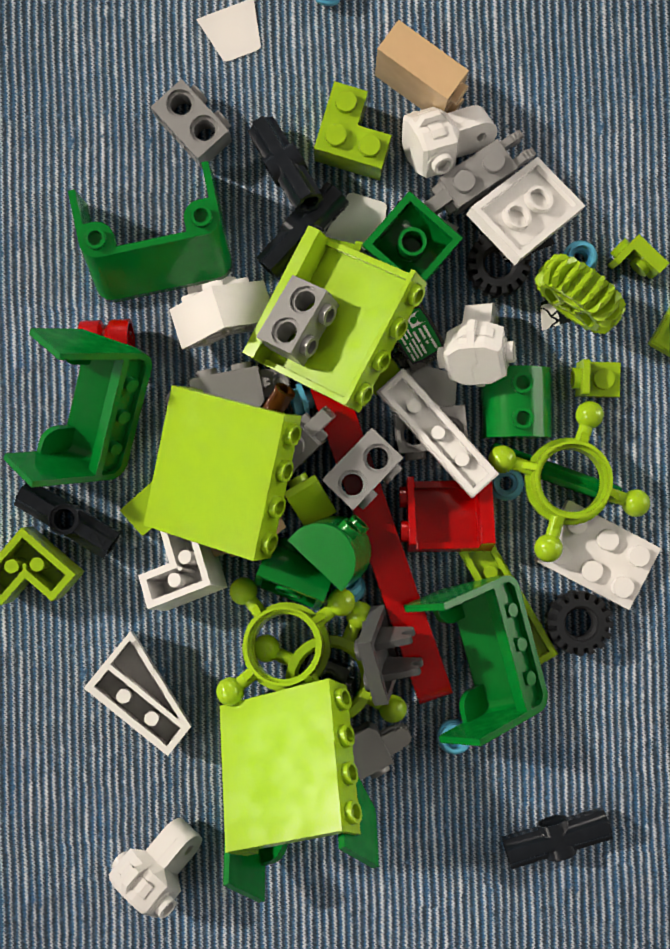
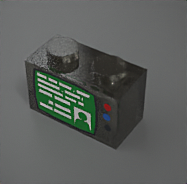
M422 302L414 308L408 319L407 331L400 340H397L394 346L396 352L392 354L399 368L408 370L411 376L437 361L438 347H444L445 344Z

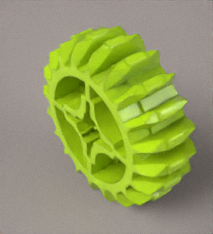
M553 254L538 270L539 273L534 280L541 296L546 298L548 303L557 311L573 321L575 325L578 324L585 330H590L593 333L606 334L614 326L616 327L622 319V315L626 311V303L621 293L615 290V286L609 283L605 276L596 272L595 268L592 269L587 266L585 262H580L575 257L567 256L566 254Z

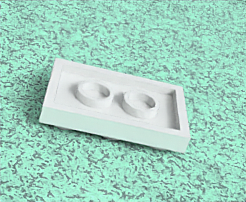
M536 157L474 204L466 215L514 265H517L576 217L585 205L539 157Z
M566 500L561 510L568 512H578L585 509L570 500ZM597 515L585 523L563 525L559 537L563 545V551L557 560L544 562L536 556L534 561L630 610L661 548Z

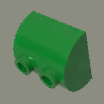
M409 191L362 244V247L375 259L410 273L411 269L415 270L427 283L449 258L463 238Z
M532 365L508 366L507 376L492 384H485V387H481V439L552 438L550 367Z
M352 515L350 518L329 516L298 529L288 539L340 591L346 589L363 575L371 559V544L366 534L369 528L356 515Z
M281 537L271 558L261 561L255 578L256 586L319 611L324 603L331 581L300 552H297L298 550L287 538Z

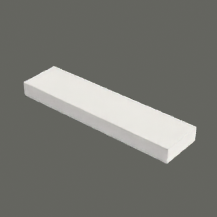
M404 368L377 391L379 397L471 498L475 497L499 475L494 467Z

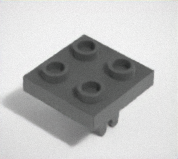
M385 605L371 606L366 620L362 623L360 636L355 640L354 644L356 659L362 661L364 668V687L367 692L371 693L374 706L388 705L396 679L420 675V667L424 665L421 657H399L397 647L413 643L412 636L415 635L414 627H391Z

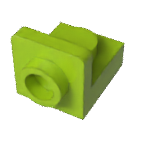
M638 234L630 242L624 238L610 252L614 259L607 266L613 270L627 257L631 260L630 266L637 274L642 277L647 276L651 280L660 274L669 262Z
M582 359L577 362L576 368H572L570 384L571 388L575 389V397L619 398L621 363L591 362L590 359Z

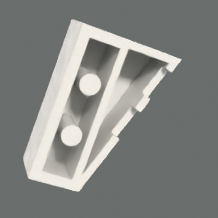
M130 631L86 684L84 689L168 756L191 728L192 724L134 631Z

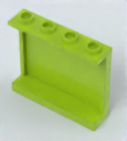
M308 225L242 353L256 362L360 413L362 407L371 400L374 392L373 386L380 373L387 369L391 360V352L397 340H400L405 335L408 328V319L414 308L421 304L425 296L427 283L415 270L411 269L410 273L333 241L326 237L319 229ZM292 275L327 290L339 304L334 321L326 327L319 339L316 352L308 358L304 366L271 351L256 337ZM314 303L310 304L307 307L306 311L312 308ZM293 334V335L289 338L288 342H290L291 340H293L294 337L296 336V334Z
M172 385L143 526L251 561L271 558L278 544V535L276 533L279 519L286 507L284 496L287 482L291 479L294 470L292 459L295 446L301 438L302 429L300 422L302 416L285 414L204 393L203 390L193 387Z
M327 678L244 699L234 706H220L225 853L249 856L259 854L258 849L342 833L355 836L361 835L360 822L362 820V810L358 802L356 788L359 776L358 769L354 763L353 745L355 743V734L350 723L349 709L352 701L347 685Z

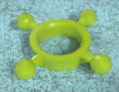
M593 401L583 402L576 409L575 418L579 427L575 438H559L541 446L532 455L530 460L517 457L514 450L506 445L494 447L488 456V462L498 473H507L514 470L525 474L524 487L530 504L539 515L549 521L546 533L540 536L534 545L536 556L544 562H553L561 556L563 545L559 537L563 525H577L593 519L604 509L608 502L621 505L624 512L632 517L643 516L650 508V498L644 491L632 489L628 492H623L613 488V473L609 461L599 449L589 443L593 428L598 427L604 418L602 407ZM572 450L580 452L594 463L598 471L600 484L597 496L588 507L581 511L568 512L561 510L551 504L543 493L541 487L543 466L550 456L558 451Z
M241 577L233 581L229 590L231 599L236 604L245 605L254 618L246 628L242 643L243 658L247 669L236 678L227 677L219 682L216 688L218 700L227 706L238 704L244 697V689L255 680L275 691L319 681V677L328 664L331 652L330 636L325 624L335 616H346L353 611L355 597L348 589L340 591L337 588L333 590L328 596L327 605L315 613L303 605L292 602L276 603L265 608L256 597L257 586L253 580ZM281 615L297 616L306 622L313 632L316 645L315 654L309 667L300 675L289 679H280L268 674L259 664L255 653V642L260 629L270 619Z
M356 601L353 611L346 615L348 624L343 635H329L331 647L341 649L351 655L360 669L361 680L356 694L351 699L350 719L357 715L367 704L378 709L385 721L389 723L400 722L407 713V705L403 698L398 695H391L388 705L374 706L371 693L365 690L363 682L364 668L362 661L356 659L354 642L362 629V623L366 620L371 606L366 602ZM269 634L261 635L256 638L255 642L257 660L264 663L275 660L287 666L285 679L296 677L305 658L315 651V638L303 643L293 654L281 648L274 636Z

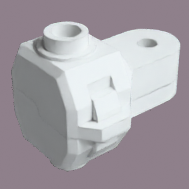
M472 105L449 113L436 107H430L404 115L402 147L406 158L415 172L425 178H429L435 175L446 174L455 168L458 157L478 152L495 140L498 130L483 107L479 105Z
M495 303L466 305L462 323L447 332L444 347H438L437 349L439 368L446 369L451 381L467 386L485 387V384H492L507 376L509 363H515L516 361L514 341H507L504 327L498 325Z
M176 818L160 832L146 850L130 848L129 851L118 855L112 864L113 870L109 873V880L115 889L141 914L163 919L174 910L177 904L175 898L181 892L178 874L198 851L202 843V837L183 818Z

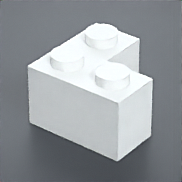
M248 277L233 280L228 284H223L222 280H215L202 285L203 291L183 296L181 298L182 303L170 309L181 349L209 346L228 335L253 332L270 300L264 280L249 282Z
M162 531L160 533L169 563L138 575L147 609L168 611L227 588L219 557H214L210 547Z

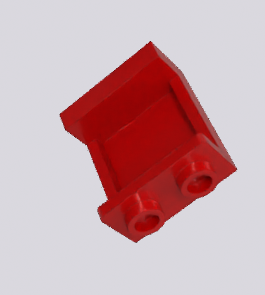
M407 476L405 487H399L400 508H406V521H400L401 542H407V552L492 551L496 544L492 481L473 498L456 481H414V476Z

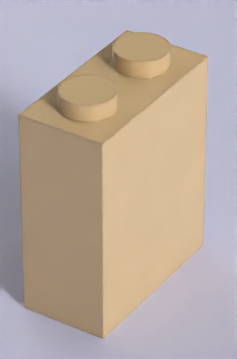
M398 20L377 48L375 76L421 110L430 107H436L446 113L459 110L465 100L463 96L469 87L465 84L469 70Z

